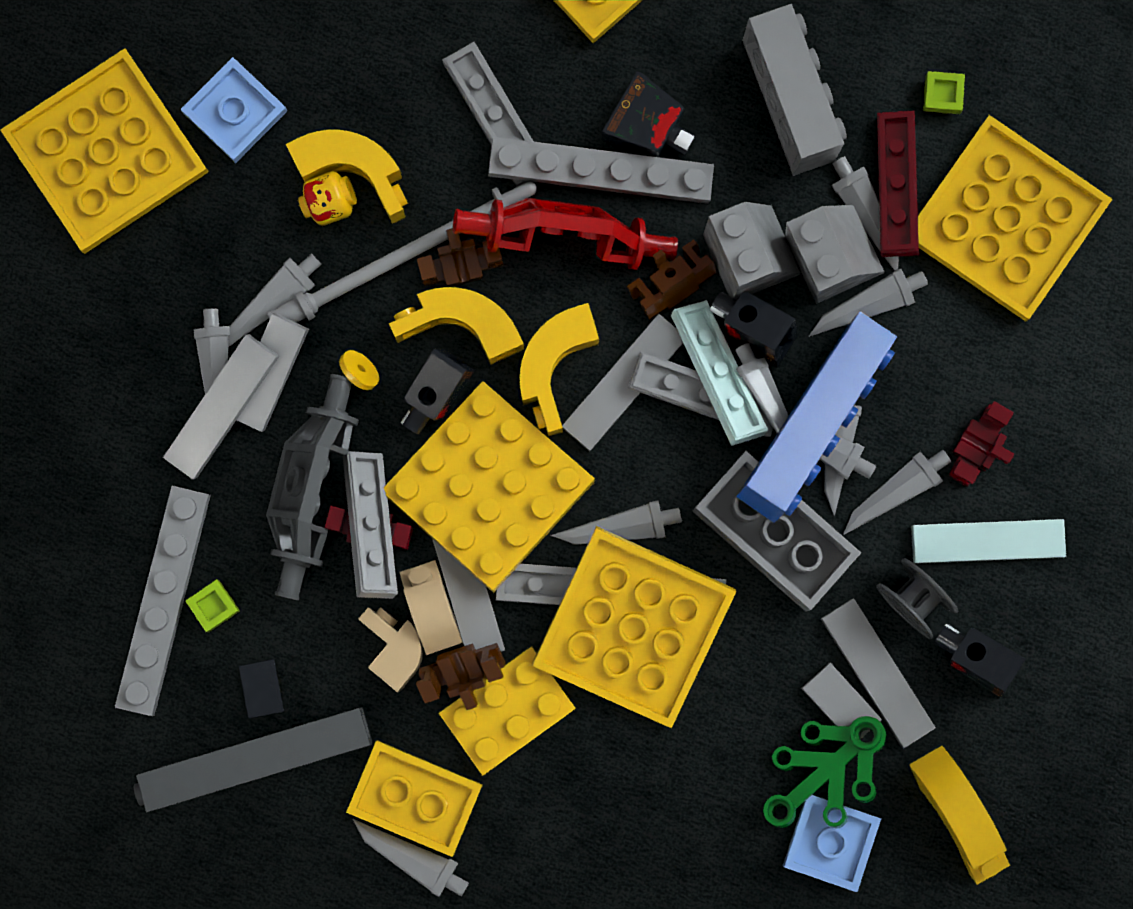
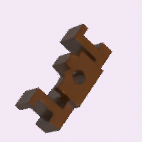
M453 228L446 230L449 245L437 248L440 258L432 260V256L429 255L417 259L424 286L446 281L447 287L483 279L482 271L503 266L499 247L496 252H488L487 241H483V247L476 249L474 239L461 242L459 233H453Z
M695 240L682 247L684 256L693 269L690 268L681 256L669 262L662 250L653 255L659 270L651 275L650 279L657 287V294L653 295L640 278L627 286L634 300L639 296L642 297L643 300L640 301L643 312L649 319L665 308L670 310L697 291L699 284L716 273L714 263L708 255L701 259L698 256L700 250ZM670 271L676 272L675 276L671 278L666 275Z
M472 643L439 654L437 656V663L419 668L418 674L421 680L417 681L416 685L424 703L439 699L441 686L447 685L449 697L452 698L460 695L466 710H470L478 705L473 694L474 690L485 687L486 679L488 682L503 678L504 675L501 668L505 667V660L497 643L475 649Z

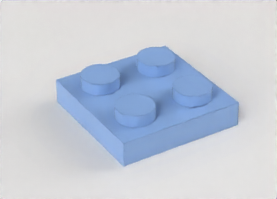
M232 57L181 108V111L229 158L237 163L287 112V109Z
M812 795L802 805L783 867L858 892L881 818L843 806L848 816L846 824L841 828H831L823 819V811L827 806L828 800ZM838 809L832 810L828 815L829 821L833 823L840 821L842 818V812Z

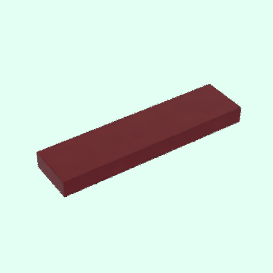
M915 110L877 113L881 257L919 255Z

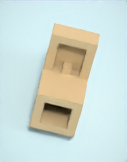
M436 560L401 571L400 576L404 586V594L426 655L462 643Z
M380 607L375 612L371 608H367L359 620L387 643L368 668L396 692H400L417 672L423 658V646L416 627L407 620L397 631L394 626L398 621Z

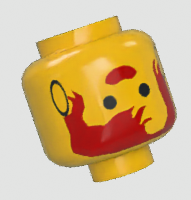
M335 171L308 179L303 185V196L298 197L303 215L306 218L312 217L321 226L347 218L352 213L353 205L357 204L356 194L347 176L341 177Z

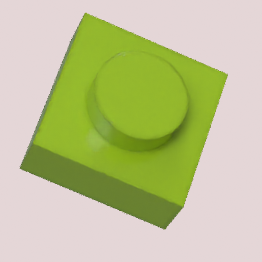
M928 71L925 75L923 111L960 114L963 111L965 74Z
M218 579L186 600V603L207 633L240 612Z

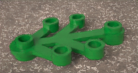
M859 717L849 727L821 725L816 721L806 722L802 726L801 736L808 745L817 746L824 740L846 742L835 753L793 751L786 746L778 747L772 755L773 763L778 769L782 771H789L794 767L817 769L787 796L774 795L770 797L763 809L766 820L777 828L789 826L796 817V809L829 780L828 802L823 811V819L831 828L843 827L848 818L847 812L843 808L846 764L857 755V780L852 785V794L859 802L868 803L872 801L876 796V787L872 782L873 755L882 749L886 741L885 728L874 717ZM811 727H817L820 730L818 738L814 740L808 739L806 736L808 729ZM865 730L874 732L873 740L868 743L860 740V735ZM788 752L791 754V761L787 765L778 763V757L781 753ZM861 784H868L871 787V792L866 797H861L857 794V789ZM779 806L787 807L788 813L784 819L775 818L774 812ZM834 809L842 812L841 820L836 823L830 822L828 819L829 813Z

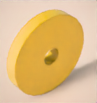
M348 350L340 357L339 363L342 372L355 386L363 390H371L378 384L379 374L373 363L366 356L357 351Z

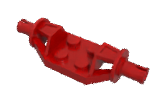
M525 198L503 208L502 200H494L488 214L456 209L453 217V233L485 236L488 252H496L498 247L529 252L537 226L541 227V232L553 235H563L564 230L578 231L577 236L597 240L596 255L602 261L627 263L628 268L633 270L638 269L643 256L653 257L656 252L662 250L666 254L667 259L674 260L678 249L677 237L646 234L643 218H634L629 228L600 207ZM519 231V238L501 236L505 233ZM615 238L627 245L626 252L612 250Z

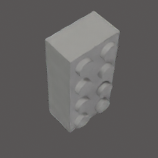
M792 4L749 18L742 41L791 172L795 176L835 162L844 145L843 140L847 136L842 120L840 118L835 119L830 107L833 104L831 90L828 84H822L817 72V70H820L818 55L814 48H808L804 38L807 35L804 18L800 13L795 14Z
M745 451L695 507L693 512L805 612L810 611L861 552L802 500L790 516L784 513L773 523L736 497L758 464V461Z

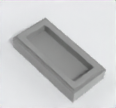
M828 663L801 688L835 726L849 727L855 719L862 716H870L879 721L882 720L831 663ZM870 730L863 731L860 735V739L863 738Z

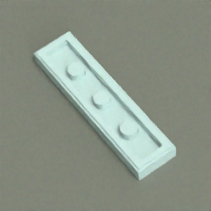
M707 300L674 309L671 318L731 446L764 436L768 428L748 386L736 370L738 365L713 312L710 311L711 308Z
M1064 519L911 526L913 563L1066 557Z

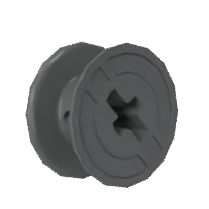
M904 558L901 560L902 566L911 578L896 593L881 583L877 584L876 587L883 598L906 622L923 636L932 639V631L923 620L938 604L953 614L959 612L958 608L946 592L929 575L913 562Z

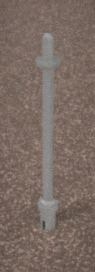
M528 181L502 195L496 187L492 189L493 200L470 212L488 214L494 200H502L504 208L534 195L537 187L535 183ZM453 221L313 294H303L302 291L295 294V299L272 311L266 312L269 319L273 313L296 323L305 318H308V320L315 318L314 313L318 311L320 306L448 240L446 230L453 228Z

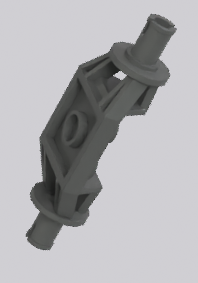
M330 374L324 405L319 406V408L307 407L306 413L311 415V417L285 441L266 514L277 550L271 549L270 555L280 557V561L284 562L275 595L298 601L306 567L310 568L311 565L322 567L323 561L319 559L328 529L313 525L312 520L320 507L319 492L322 480L329 471V453L347 456L352 427L357 426L359 421L354 417L348 416V413L345 412L353 383L347 377Z

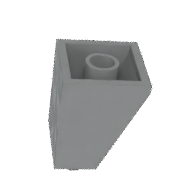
M743 202L709 216L703 237L730 297L738 300L744 291L754 294L800 275V270L771 205Z
M853 205L821 206L786 223L785 238L816 304L884 273L883 267Z

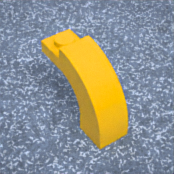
M322 130L306 134L286 144L304 182L330 171L355 173L365 178L374 187L392 224L406 217L402 206L408 204L398 184L391 186L392 183L402 179L400 169L392 157L371 139L350 131Z
M443 287L421 292L417 296L422 309L416 311L414 307L407 308L394 316L396 321L389 323L398 343L437 325L454 324L469 330L478 339L490 365L524 350V343L514 323L505 311L484 295L467 289Z
M588 303L567 309L549 319L534 334L522 359L520 390L523 405L538 401L539 406L532 408L538 429L546 428L548 436L563 432L550 385L554 369L570 353L598 345L599 343L598 333Z
M940 746L909 764L920 790L946 825L975 883L978 885L1009 867V862L1004 853L1007 851L992 819L973 787L945 748Z

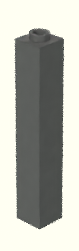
M357 708L136 775L138 783L134 784V793L139 806L144 805L146 812H150L369 746L373 742L363 708Z

